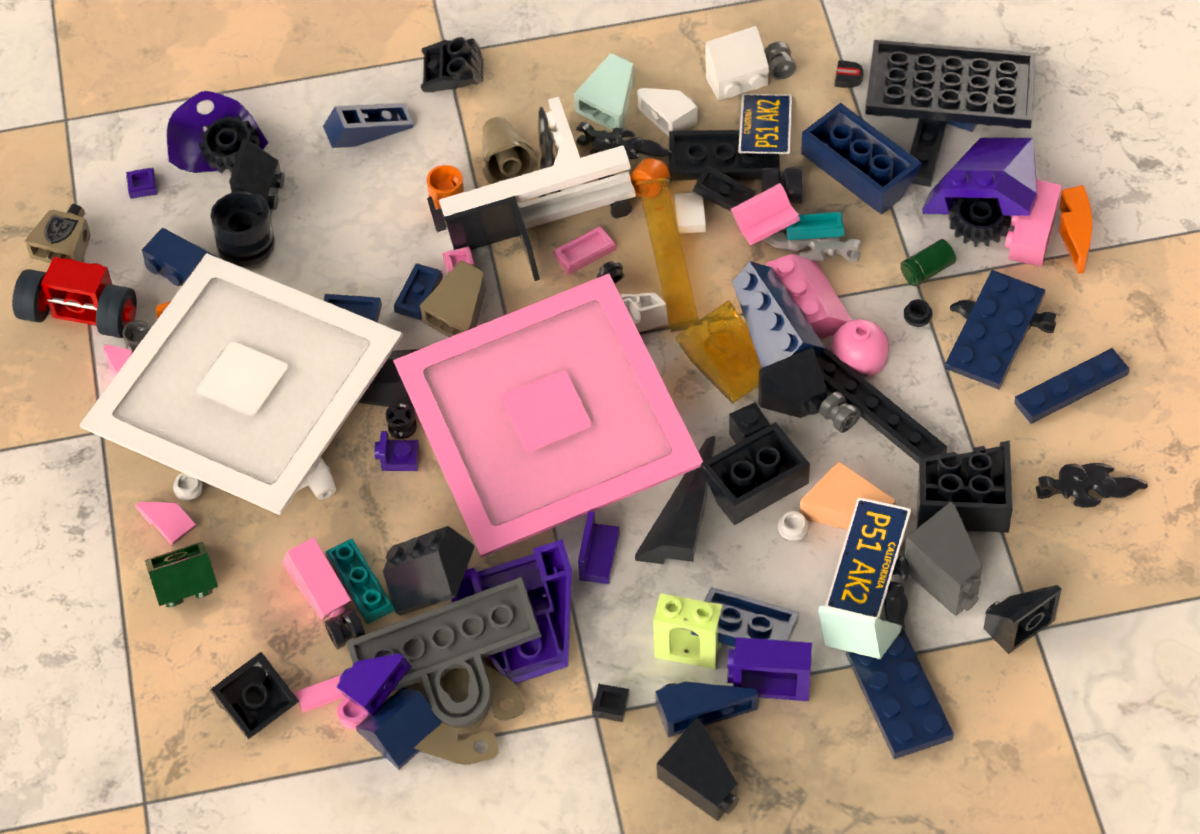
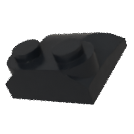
M262 652L258 653L210 689L217 705L225 710L248 740L299 702Z

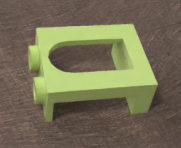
M660 593L653 619L654 657L716 669L722 644L718 642V622L722 605ZM691 631L695 632L698 636L692 635Z

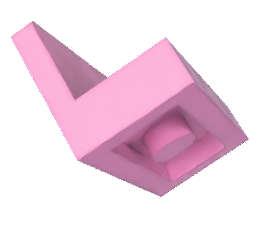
M781 184L730 209L740 232L750 245L800 220Z

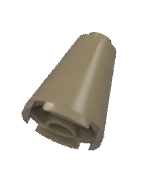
M494 117L484 124L482 168L484 176L490 184L531 173L534 168H537V156L534 150L506 119Z

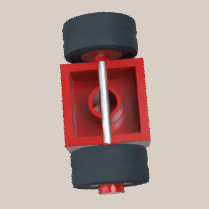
M53 257L47 272L25 269L21 272L14 287L12 307L15 317L21 320L37 323L43 322L51 311L53 318L97 326L98 332L102 335L123 338L124 327L135 320L137 297L134 289L112 284L107 266H102L98 263L79 262L71 258Z

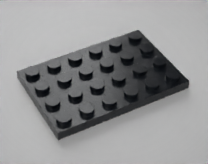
M874 40L865 114L878 117L889 116L904 119L912 118L957 122L960 124L970 123L1031 129L1036 53Z

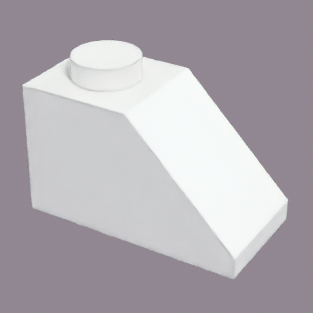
M641 88L637 91L638 109L668 137L669 131H687L698 124V106L692 98H688L680 90Z

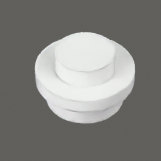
M181 473L173 484L174 494L177 498L184 501L194 500L201 495L203 482L190 475Z
M790 511L780 518L778 531L783 538L797 541L806 536L808 521L801 513Z

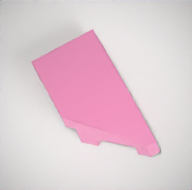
M139 502L135 506L151 526L154 525L171 546L196 526L177 503Z

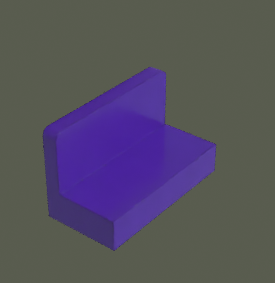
M588 511L578 557L579 580L609 584L620 528L618 526L596 524L595 512Z

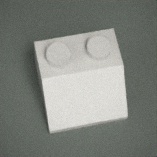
M756 26L706 42V80L718 101L768 85L769 66Z

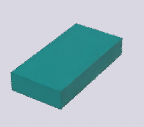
M842 212L799 215L800 220L786 227L787 240L844 236Z

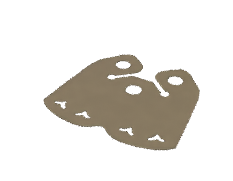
M485 664L493 690L491 707L494 717L500 721H507L522 715L525 706L516 684L505 675H501L498 671ZM456 668L449 671L444 677L443 689L451 695V699L454 702H463L468 697L469 672L466 669ZM422 680L420 681V692L429 703ZM507 698L511 699L514 702L513 708L508 711L501 709V701ZM487 714L476 724L463 728L451 727L442 722L440 726L414 747V749L464 765L491 760L499 753L496 736L490 731L485 730L465 737L464 740H458L457 738L459 734H465L478 729ZM477 741H485L488 744V749L483 753L476 752L474 744Z

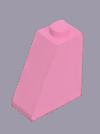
M312 537L287 551L282 564L319 618L323 620L328 616L331 619L343 615L347 611L345 607L348 606L351 599L315 538Z

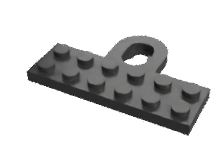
M520 577L346 642L353 664L356 661L401 654L412 667L393 691L423 680L428 701L434 714L446 725L463 728L479 722L488 713L492 704L493 690L483 658L542 636L524 580ZM456 668L466 669L470 674V682L467 687L468 697L460 703L454 702L451 699V695L443 689L444 677L449 671Z

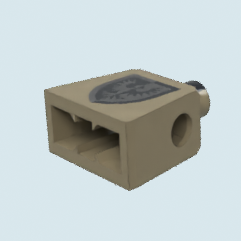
M71 204L66 213L57 210L48 211L25 240L30 258L51 263L53 257L71 258L82 262L91 234L87 220L83 217L85 210L77 204Z

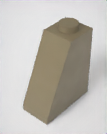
M460 260L420 305L422 322L448 337L476 327L486 291L484 272L478 266L470 265Z

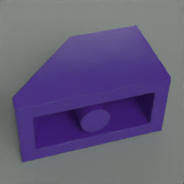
M399 653L356 661L352 667L347 668L342 673L339 684L336 687L345 697L374 716L412 666Z

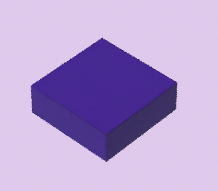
M154 168L126 172L130 199L157 195Z

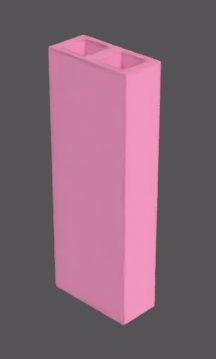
M340 676L296 691V697L299 700L302 713L345 698L336 687L339 684Z

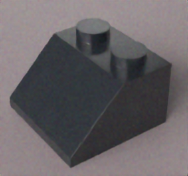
M242 139L229 180L231 193L250 191L260 195L267 201L271 215L272 210L277 209L278 191L284 186L285 174L280 170L279 160L251 141Z

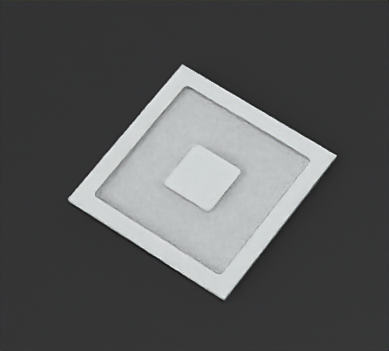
M206 253L82 420L80 427L281 515L395 349L403 334Z

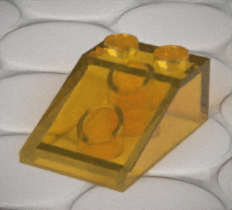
M729 300L682 331L675 338L689 360L732 404L759 385V369H761V365L748 327Z

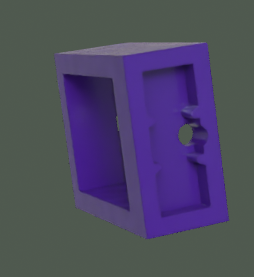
M736 637L735 649L728 650L727 683L733 684V687L756 689L758 698L809 701L812 642Z

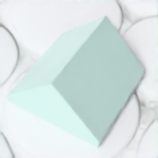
M821 605L818 611L825 646L881 659L902 628L900 625L881 619Z

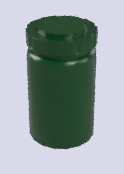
M940 239L902 261L900 264L901 272L908 283L916 287L956 263V255L951 245L944 239Z

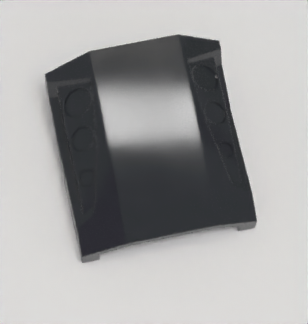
M457 37L453 40H443L422 48V53L424 54L423 84H421L420 88L423 92L450 90L472 84L478 85L483 81L484 60L479 44L474 38L465 40L463 37Z

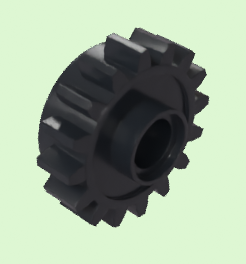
M226 116V118L216 119L211 125L206 126V132L201 134L203 142L199 143L201 155L204 161L208 162L211 169L217 167L219 173H223L225 168H228L231 174L242 139H247L255 145L261 146L256 128L251 126L249 120L243 122L240 116L236 118Z
M960 198L959 201H953L952 209H950L949 228L955 229L954 236L956 238L964 236L963 243L965 244L972 240L974 241V247H977L979 242H984L986 247H988L990 240L999 243L1001 236H1007L1012 217L1002 214L998 198Z

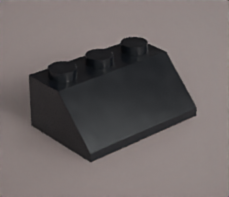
M775 422L702 462L701 469L718 506L733 525H736L809 484L810 463Z
M449 526L393 545L386 554L387 561L383 574L395 613L401 616L455 598L475 545Z

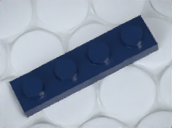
M1111 348L1015 396L1014 404L1032 424L1127 376L1129 367L1116 351Z

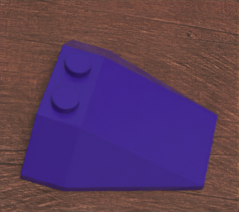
M979 138L930 191L922 208L923 214H949L953 201L958 197L998 198L1003 215L1030 216L1038 197L1033 138Z
M563 539L533 548L534 554L485 570L477 571L475 568L466 570L457 596L451 599L452 602L522 577L542 637L488 656L499 673L508 677L515 684L569 667L572 568Z

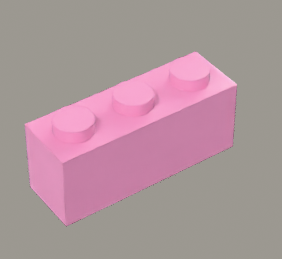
M1036 180L1038 197L1030 216L1013 215L1011 226H1015L1014 231H1008L1005 247L1010 248L1008 260L1042 267L1059 205L1062 185Z

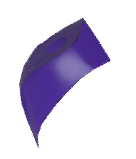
M201 91L185 101L172 113L167 125L169 162L180 170L192 173L219 171L217 167L214 169L209 167L208 162L204 161L199 147V143L203 142L201 134L205 133L203 127L211 125L216 119L226 118V116L233 118L240 116L243 122L249 120L251 126L256 128L261 146L258 147L264 150L269 142L252 115L240 102L211 91ZM203 100H210L214 104L213 110L208 114H201L197 111V105Z

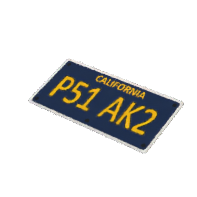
M742 94L739 153H790L792 95Z
M864 498L857 499L826 601V607L879 619L911 512L909 508Z

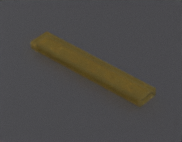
M667 178L639 182V190L662 294L667 307L671 332L699 328L698 314Z

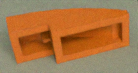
M1084 185L1062 190L1059 205L1061 218L1058 230L1078 274L1084 273L1093 229L1089 198Z

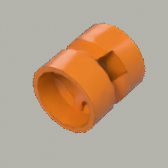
M451 165L437 166L427 175L428 196H432L436 210L441 209L440 199L464 192L463 177L456 167Z

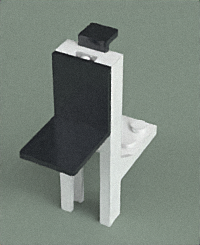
M559 97L548 100L550 111L546 112L549 126L553 128L550 129L552 141L558 149L553 166L440 199L441 209L436 210L432 196L427 198L436 231H448L454 250L470 246V249L473 250L520 236L534 281L540 280L526 229L606 206L616 201L636 197L629 172L585 184L588 181L631 169L624 145L580 158ZM563 189L562 191L557 192V193H554V194H550V195H547V196H543V197H540V198H537V199H533V200H530V201H527V202H523V203H520V204L517 203V202H521V201H524V200H527V199H531V198H534V197H538V196H541V195H544V194H548V193H551V192H554V191H558V190Z

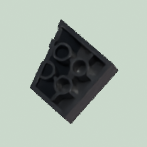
M1010 440L1000 442L998 447L988 449L985 446L974 447L973 452L958 455L956 452H949L920 458L917 492V528L951 502L955 505L966 531L1009 533L1013 510Z

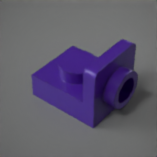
M381 431L380 442H375L374 453L375 459H380L382 471H417L419 456L418 440H389L387 431Z

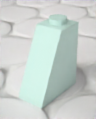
M610 53L574 93L575 112L612 131L613 128H624L634 83L633 63Z

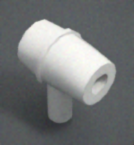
M320 457L298 489L299 491L309 486L319 500L327 499L336 492L330 468L325 464L322 457Z

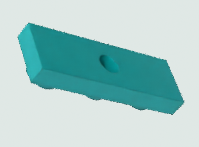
M353 538L325 551L327 559L366 624L394 612L393 604Z

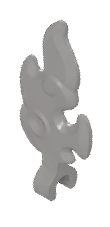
M776 232L762 240L781 250L797 252L806 247H811V251L801 252L800 256L812 261H824L825 257L823 255L828 254L833 257L837 254L842 255L847 261L855 263L858 262L861 252H858L861 244L860 240L849 239L846 242H841V236L787 240V233Z

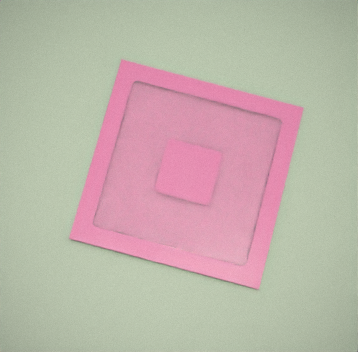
M610 274L393 360L481 558L586 515L588 511L598 510L701 467L703 462Z

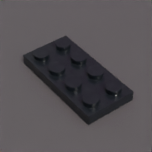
M740 130L669 131V150H672V154L669 155L671 180H698L706 166L734 180L762 179V167H778L780 170V154L739 153Z

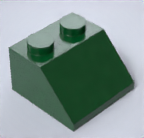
M203 541L145 560L159 606L174 607L183 603L184 598L193 595L196 598L210 595L213 593V589L218 587Z

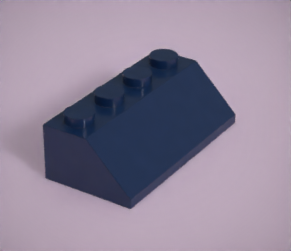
M839 103L802 132L801 154L881 215L901 200L922 166V162L842 103Z

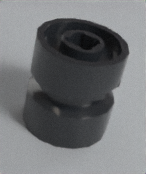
M762 167V192L781 184L790 203H802V167H789L784 172H781L778 167Z

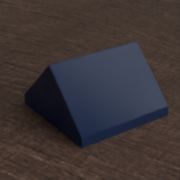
M401 688L381 705L374 716L370 715L364 722L356 727V731L399 770L420 752L414 749V747L440 726L442 722L431 709L432 707L420 691Z

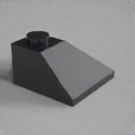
M812 347L759 369L758 404L761 408L798 418L819 413L821 404L827 398V387Z
M1058 585L1009 596L1001 603L999 601L994 602L985 612L983 629L1008 654L1055 621L1061 588Z

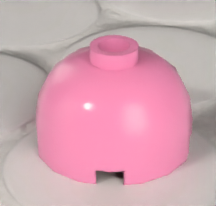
M855 319L845 323L837 330L832 340L831 352L858 374H867V377H870L882 371L887 364L889 341L886 333L876 323L866 319Z

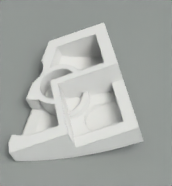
M655 292L637 295L620 294L638 332L668 324L666 303Z

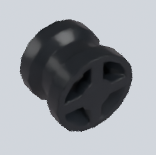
M403 402L394 403L389 406L385 416L388 423V432L391 436L397 439H406L412 436L417 429L412 406Z

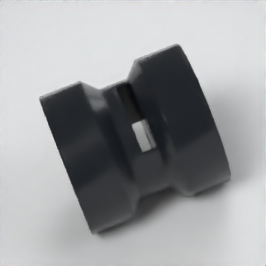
M353 608L345 611L343 616L338 619L331 618L324 621L327 633L336 649L346 646V641L365 635L362 623Z

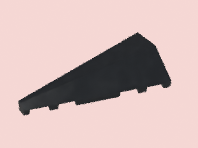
M716 436L707 438L698 451L703 462L714 456ZM701 467L684 474L636 552L635 561L664 564V559L666 558L694 562L700 523L704 513L709 485Z

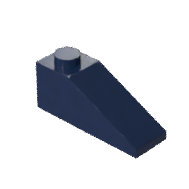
M405 103L335 106L324 123L323 128L331 147L343 148L356 147L413 128L415 124Z
M685 681L678 684L669 683L655 691L656 708L668 737L684 733L696 718L704 726L758 710V693L756 689Z

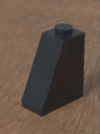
M696 718L656 763L657 778L718 821L724 813L730 814L739 801L738 783L703 723Z

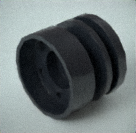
M250 191L229 193L217 200L211 209L210 218L219 256L223 260L237 266L247 267L259 264L267 259L275 246L274 231L271 225L272 220L267 201L260 195Z

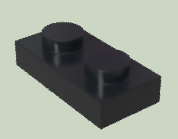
M709 166L705 167L693 188L694 193L730 212V209L753 198L756 192Z

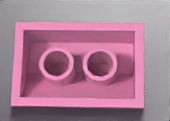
M789 254L766 263V266L773 268L820 340L835 335L842 325L852 320L816 261L795 254Z

